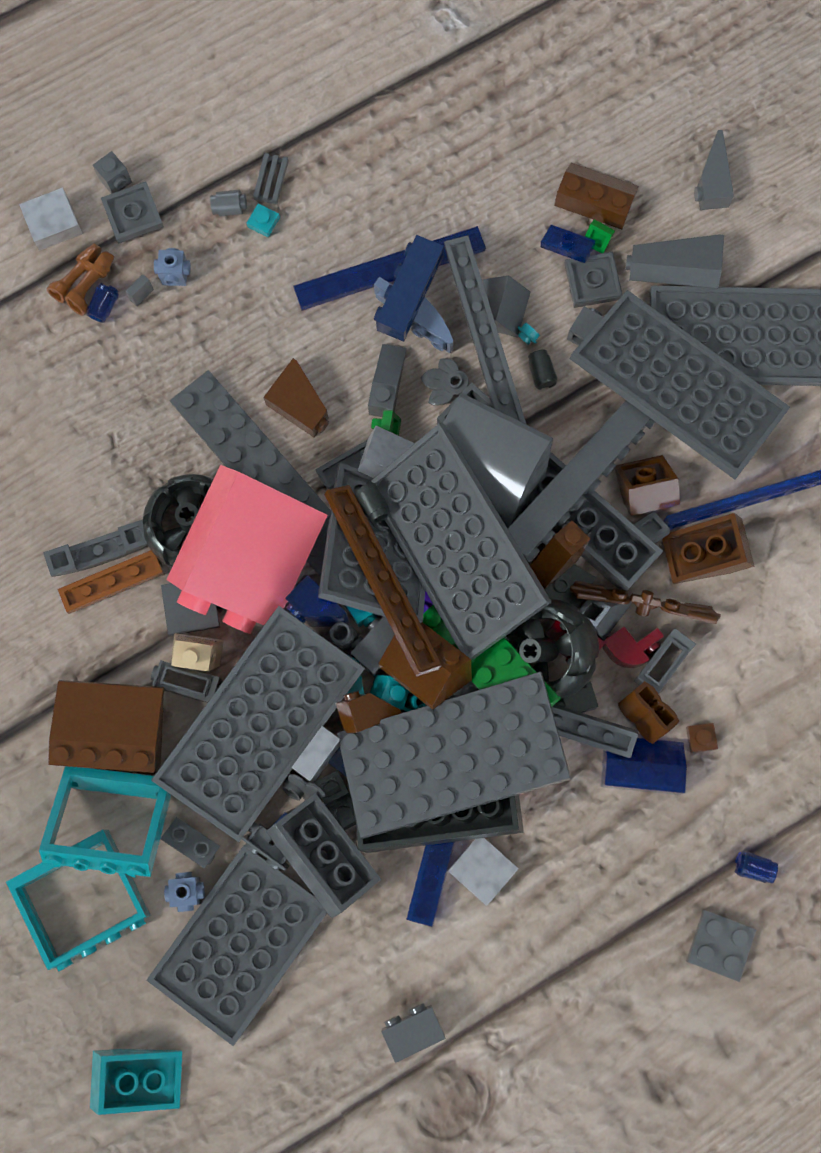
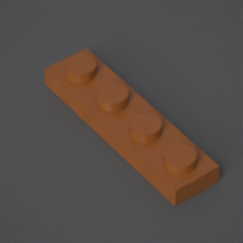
M150 550L58 589L66 612L71 614L164 575L158 558Z

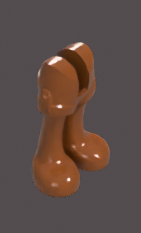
M95 243L77 256L76 261L78 263L65 277L49 284L46 288L47 292L60 303L66 301L74 312L84 316L88 311L85 295L99 278L103 279L108 275L114 255L108 251L101 253L102 248ZM86 271L87 273L83 279L69 292L75 281Z

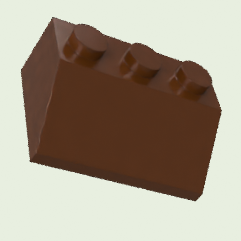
M571 162L558 188L554 206L622 230L639 186Z
M422 622L421 625L442 666L438 670L416 677L394 635L379 661V667L433 710L472 681L471 659Z

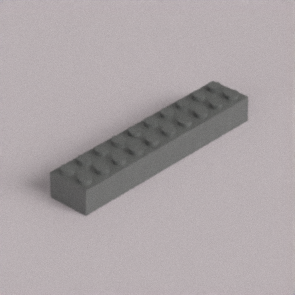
M473 383L462 392L493 408L491 399ZM458 397L437 417V424H443ZM551 452L546 476L530 493L528 506L566 466ZM596 491L592 494L587 492L584 495L586 501L577 511L573 508L569 512L571 517L562 528L557 525L553 531L557 534L568 523L573 521L590 538L581 556L614 586L627 592L658 559L663 550Z

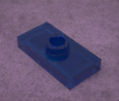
M550 225L541 240L540 247L586 263L595 247L596 240Z

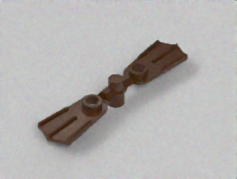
M577 580L569 589L577 598L623 605L629 604L631 601L637 606L636 614L645 617L649 616L651 609L653 610L657 607L670 614L717 624L721 617V614L716 613L712 606L687 602L683 604L675 599H666V601L661 602V599L654 598V593L649 590H643L641 595L632 593L629 597L628 593L622 589L609 590L603 586Z

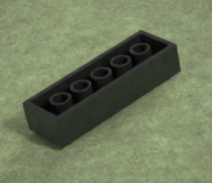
M519 794L367 838H360L356 820L358 851L365 853L524 833Z

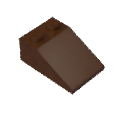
M736 513L670 532L669 535L662 538L673 584L731 574L755 567L743 520Z

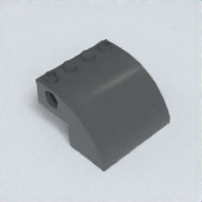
M462 393L452 406L443 424H445L508 529L527 509L530 493L546 476L553 438Z

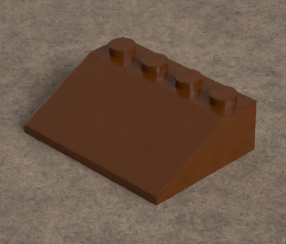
M59 680L49 737L48 765L155 773L161 764L164 687Z

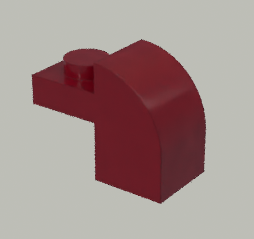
M622 627L604 640L605 644L602 649L617 665L624 668H637L650 660L644 651L649 655L660 647L661 644L658 641L664 635L657 628L642 640L636 642L627 629Z

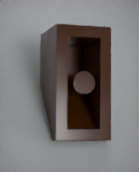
M359 690L343 695L345 700L336 703L346 733H358L380 724L382 719L402 714L401 710L371 693L360 694Z

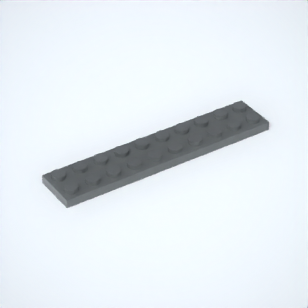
M207 370L170 400L171 404L225 467L243 473L328 515L307 559L309 565L321 577L331 510L213 374Z

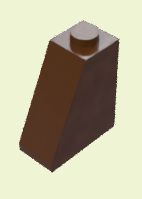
M293 358L263 398L266 406L312 437H315L318 432L322 433L328 426V412L301 366Z
M573 521L553 536L530 565L544 590L579 560L590 541V538Z

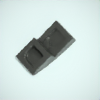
M337 770L315 781L314 783L325 791L326 795L322 800L345 831L356 825L352 798L339 771Z

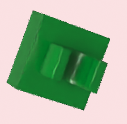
M594 219L582 243L599 253H604L615 230Z
M383 410L382 419H372L371 429L378 426L399 436L402 419L394 411Z

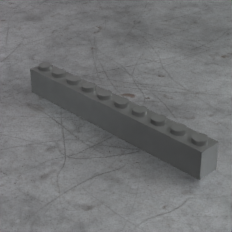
M625 401L515 520L508 530L528 562H531L540 552L537 547L541 543L547 545L556 534L553 531L558 525L562 528L571 517L569 512L573 508L577 511L586 501L584 495L587 492L592 494L601 484L600 477L602 475L608 477L616 467L614 462L617 459L622 461L631 450L628 446L631 443L636 445L645 435V432H643L645 427L649 429L653 427L656 423L654 420L628 401Z

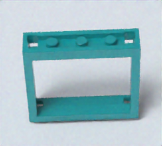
M65 766L39 848L42 862L53 864L54 867L69 866L80 871L92 869L100 870L105 874L123 873L134 878L136 875L151 877L171 794L151 781L154 776ZM71 788L157 799L142 856L54 845Z
M105 829L71 846L95 850L105 845L107 851L120 853L109 830ZM41 862L6 881L47 970L57 968L59 972L73 964L71 959L81 954L82 958H85L98 951L96 948L98 944L105 941L108 945L122 937L120 932L130 927L132 932L146 924L144 919L151 915L131 876L118 873L138 913L60 956L57 955L25 887L63 866L54 867L53 864Z

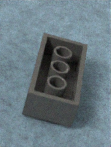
M316 793L266 831L331 918L346 910L381 880Z

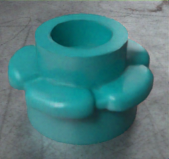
M528 323L518 327L520 331L518 337L527 345L531 342L537 343L536 340L540 334Z

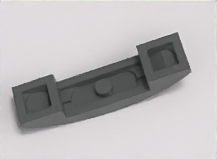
M139 520L118 527V531L70 547L66 544L45 551L43 554L51 577L103 565L148 546L144 537L143 522Z

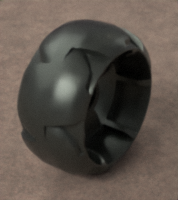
M185 474L169 479L168 483L158 487L153 492L145 506L142 520L145 540L156 557L170 568L173 567L181 550L178 548L186 534L189 533L197 516L200 495H203L205 498L213 482V479L205 475ZM179 503L175 511V518L181 527L164 531L162 528L164 513L171 504L175 506ZM191 517L192 520L187 522L186 520Z
M550 599V604L507 634L505 638L520 653L521 658L525 662L536 663L533 667L536 672H541L547 684L560 698H565L581 690L593 676L596 669L595 658L599 655V640L593 624L579 612L580 609L568 602ZM539 619H556L561 622L560 627L562 630H567V633L557 641L552 638H545ZM559 653L571 656L567 662L569 668L565 675L558 680L549 681L547 662L555 660Z

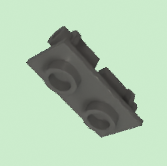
M177 817L161 837L162 841L204 869L212 863L215 853L220 848L218 844Z
M254 822L248 829L251 835L247 834L241 838L246 842L245 847L254 854L261 853L267 858L266 863L272 868L286 870L290 865L286 863V857L276 844L272 845L269 843L272 839L266 832L268 829L261 823L258 825Z

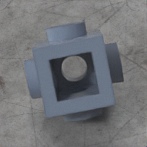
M176 248L159 250L158 259L154 260V273L158 274L162 285L187 286V275H190L191 264L190 260L186 259L184 251Z
M192 872L176 873V879L168 880V885L164 888L165 901L169 902L170 907H177L178 912L194 911V905L201 904L202 899L205 897L204 883L200 882V877H192ZM185 887L187 890V895L183 898L180 897L179 888Z

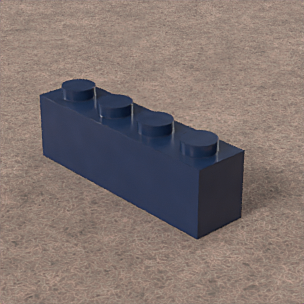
M416 235L413 243L409 242L404 252L406 258L403 264H398L394 273L395 282L393 286L389 285L384 295L386 301L383 307H378L374 316L378 332L403 342L444 257V245Z

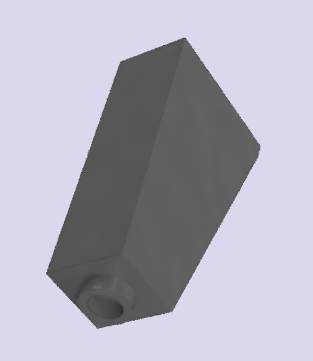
M719 234L633 245L632 255H627L625 270H630L629 281L719 288L724 235Z

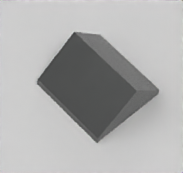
M509 275L483 279V285L498 333L518 338L520 332L518 327L522 325L531 291Z

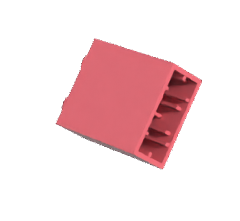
M220 465L166 579L182 590L177 603L203 615L207 614L211 603L227 609L222 620L224 623L251 634L256 622L265 625L278 606L283 609L285 608L328 515L243 473Z

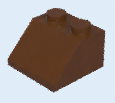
M663 455L616 465L615 473L623 503L631 516L643 515L650 511L665 510L672 506L680 505L679 478Z

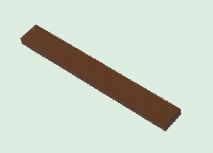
M350 485L328 489L324 495L415 676L438 670L442 664Z

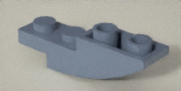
M379 277L374 283V293L376 298L384 304L386 301L384 299L386 289L392 284ZM424 298L411 326V331L417 337H425L431 341V344L436 349L451 353L453 350V338L435 307Z

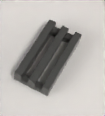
M264 153L253 195L254 200L278 205L289 162L288 157H283L282 159L278 155L272 157L268 153ZM272 163L264 194L261 195L268 165ZM278 164L281 165L278 174L273 197H269L276 167Z

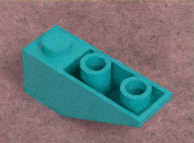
M375 676L370 693L400 709L401 712L405 713L427 706L391 676Z

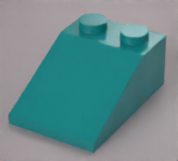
M148 1049L93 1050L90 1109L97 1115L179 1109L182 1051Z

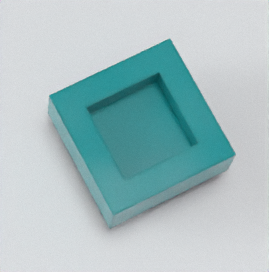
M258 203L246 224L248 228L269 238L280 219V215Z

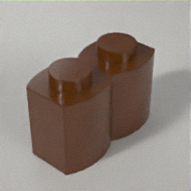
M645 681L618 703L623 715L635 723L641 736L652 744L680 722L674 710L662 702L655 688Z

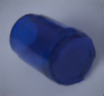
M103 283L98 284L86 315L97 322L105 323L118 299L119 291L111 285L108 287L103 285Z
M743 851L738 853L735 860L737 865L734 871L738 876L763 883H774L778 873V863L750 852Z

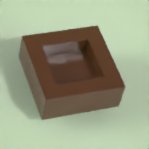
M714 723L686 727L690 753L718 749Z

